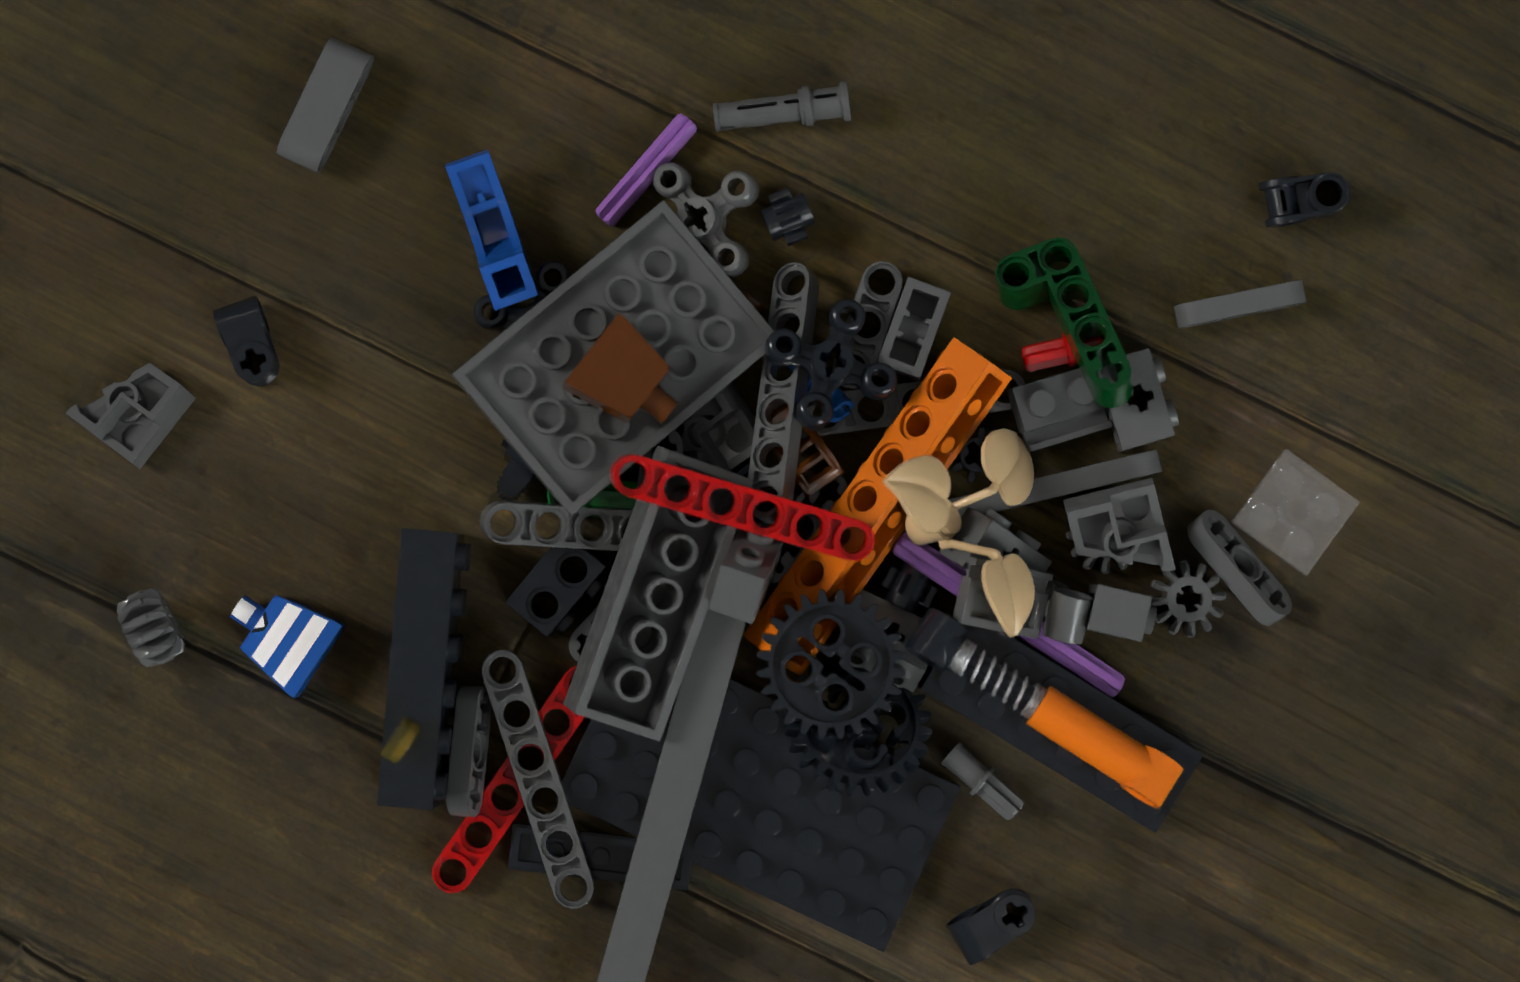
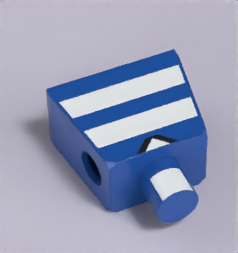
M244 595L230 615V618L250 630L240 649L293 698L300 697L347 627L342 621L283 595H275L266 608L247 595Z

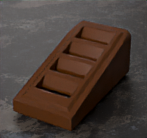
M784 403L772 412V424H779L787 418L789 413L787 403ZM802 427L807 437L800 441L799 453L812 444L818 450V452L797 466L795 482L808 499L845 471L816 431ZM780 446L774 447L773 451L781 461L784 455L783 448ZM824 459L828 467L807 481L802 473Z

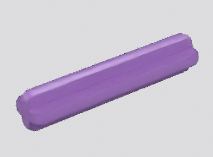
M682 113L677 114L596 208L597 216L607 225L615 226L653 182V176L658 167L669 163L695 134L697 130L695 123Z

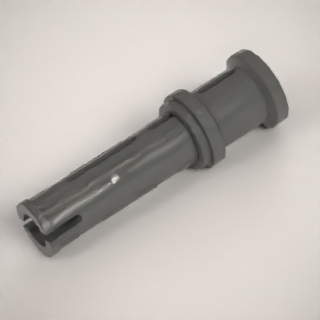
M840 81L836 87L812 90L809 85L802 86V89H797L798 93L713 103L716 132L801 121L802 125L806 124V126H813L814 122L818 120L843 118L845 122L851 121L847 81Z

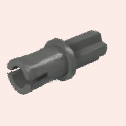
M959 742L940 764L946 766L972 789L969 794L973 796L976 793L1004 819H1012L1023 807L1024 800L993 773L996 770L994 767L989 770Z

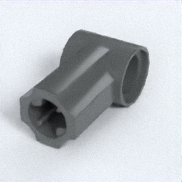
M1048 581L1045 594H1048V600L1043 617L1045 623L1042 634L1057 641L1081 644L1091 611L1093 597L1076 590H1071L1062 581Z

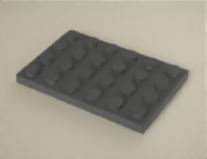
M663 200L456 370L452 377L571 517L612 483L610 471L614 461L626 454L641 456L647 454L765 355V342L774 330ZM618 313L630 322L670 367V370L658 386L676 399L679 404L663 424L641 407L629 423H625L562 388L565 380ZM636 462L625 464L620 471V475Z

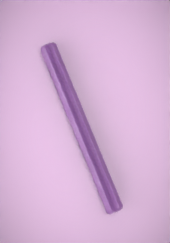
M904 532L894 544L892 551L894 555L955 596H958L962 576H966L967 571L944 557L928 544H914L908 537L907 532ZM1043 621L1038 639L1016 635L1110 698H1114L1124 685L1125 678L1122 674L1079 645L1057 641L1042 634Z

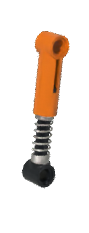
M928 609L905 645V648L912 655L939 671H944L948 667L957 672V674H960V676L966 674L971 678L970 683L977 681L981 684V690L988 688L992 691V697L999 695L1003 698L1002 703L1008 701L1014 705L1013 710L1018 708L1022 710L1021 716L1027 717L1026 724L1120 783V786L1138 800L1153 808L1160 809L1183 772L1180 764L1159 750L1141 744L1051 685L1047 689L1041 687L1039 683L1032 685L1028 682V676L1021 678L1018 676L1017 669L1010 671L1007 669L1006 662L999 664L996 662V656L990 658L986 655L985 649L980 651L976 649L977 644L966 638L968 631L960 623L937 609Z

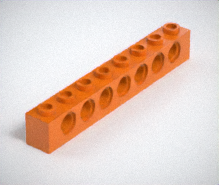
M953 337L946 349L939 354L936 363L922 383L912 392L909 401L893 424L886 429L883 438L871 455L859 467L852 482L831 508L832 512L856 518L869 525L875 537L871 553L862 560L848 561L804 548L789 571L782 576L777 588L762 609L758 611L753 624H750L743 636L760 650H770L771 645L761 638L762 633L776 635L778 629L771 622V618L774 616L786 621L789 617L784 605L788 603L798 611L802 608V594H805L813 604L818 602L819 589H824L828 601H834L838 590L843 589L845 603L850 604L853 598L860 594L906 529L905 521L907 514L895 494L883 483L885 477L901 463L923 455L937 458L947 470L1012 378L989 360ZM821 525L815 532V534L809 538V540L815 538L819 534ZM854 526L845 529L840 537L841 547L846 552L858 551L864 543L862 530ZM822 619L816 623L813 634L819 642L824 644L838 624L832 619ZM798 638L797 643L816 656L819 649L806 638ZM796 655L787 661L785 668L800 676L811 662L804 656Z

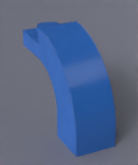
M486 149L445 164L472 239L479 269L494 310L537 296L538 292L533 274L489 150Z

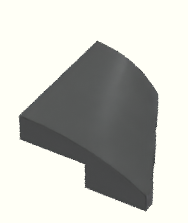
M148 363L134 371L126 381L114 382L102 389L104 396L83 408L75 404L69 408L66 414L138 469H141L196 398L177 381L153 364Z
M733 382L683 423L684 431L681 436L683 452L689 451V457L731 472L750 460L756 419Z
M1153 478L1063 500L1078 555L1093 558L1109 556L1119 563L1132 565L1133 561L1160 566L1161 571L1169 572L1176 570Z

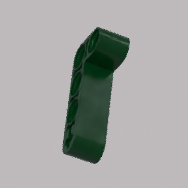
M1052 238L1001 259L996 266L995 276L999 299L1003 305L1010 309L1021 310L1049 300L1095 401L1108 408L1120 407L1125 404L1132 393L1130 363L1074 243L1066 238ZM1058 261L1066 262L1069 264L1066 268L1061 270H1055L1049 267L1051 264ZM1013 278H1024L1027 280L1021 286L1015 287L1007 284ZM1073 299L1086 301L1085 305L1078 308L1066 305L1067 302ZM1089 337H1100L1104 340L1098 346H1087L1083 343ZM1108 365V371L1115 383H1110L1108 378L1103 377V367Z

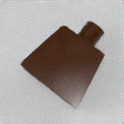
M618 313L568 376L562 387L567 392L625 423H629L641 407L663 424L679 404L676 399L658 386L670 370V367L620 313Z

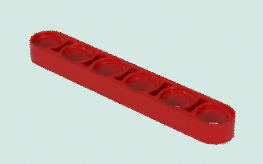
M637 454L620 456L611 467L610 479L612 485L617 491L631 498L848 561H859L866 558L874 547L875 537L873 530L868 524L856 518ZM630 462L641 464L645 471L643 483L634 489L624 487L619 478L622 467ZM674 475L684 476L689 483L687 496L678 502L670 501L664 492L666 481ZM719 488L728 489L733 496V505L724 514L713 513L708 504L711 493ZM762 501L772 502L777 509L775 522L767 527L757 526L752 516L755 506ZM806 514L816 515L821 523L819 534L810 540L802 539L796 530L798 520ZM854 526L862 530L864 543L858 551L846 552L841 547L840 537L845 529Z
M577 666L570 668L564 674L539 711L543 726L545 715L553 709L564 711L570 720L568 730L562 735H552L545 729L555 760L585 718L575 714L563 705L569 689L570 679L574 675ZM526 744L520 749L521 751L523 748L526 747H535L542 752L544 757V752L538 745ZM509 756L484 790L479 814L476 817H466L435 861L432 868V877L440 890L447 893L463 891L473 881L524 807ZM508 784L516 789L518 801L512 809L502 810L493 803L492 793L498 785ZM484 822L491 828L492 839L487 846L475 847L468 842L466 831L470 824ZM457 859L464 864L466 877L462 883L450 885L442 879L441 867L445 861Z

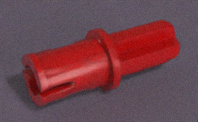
M1064 332L1061 338L1026 345L1021 351L1023 364L1028 372L1063 364L1074 367L1075 362H1077ZM1089 337L1083 343L1087 346H1098L1104 340L1100 337Z

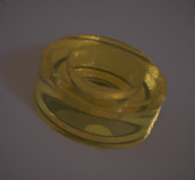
M405 716L384 745L380 755L393 764L397 763L417 736L420 725Z

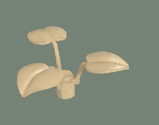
M1003 428L992 431L983 441L981 448L982 467L986 476L992 481V484L981 491L951 503L947 499L951 491L949 473L937 458L930 455L914 457L901 463L885 477L883 483L895 494L907 514L905 521L906 532L914 544L924 545L938 542L942 550L953 548L991 558L982 567L983 589L995 616L1004 631L1011 638L1018 635L1034 603L1035 586L1028 566L1017 554H1007L1002 558L1000 551L997 549L952 539L961 528L959 509L989 497L999 491L1002 500L1008 506L1021 504L1030 495L1034 483V466L1031 455L1017 432Z

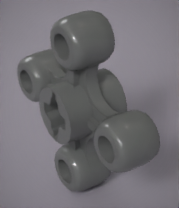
M669 162L659 166L653 176V185L656 191L676 204V216L698 242L704 244L709 249L711 257L729 278L743 274L749 264V255L740 243L732 241L727 237L724 231L726 216L730 211L736 208L748 207L756 201L759 195L757 180L748 172L742 170L732 171L723 178L721 188L717 193L712 196L702 197L694 192L691 186L690 173L682 165ZM676 175V184L669 188V178ZM744 182V192L736 196L735 189L737 185ZM695 209L705 213L703 219L706 223L707 231L696 226L699 220ZM734 252L735 259L733 263L726 266V256Z

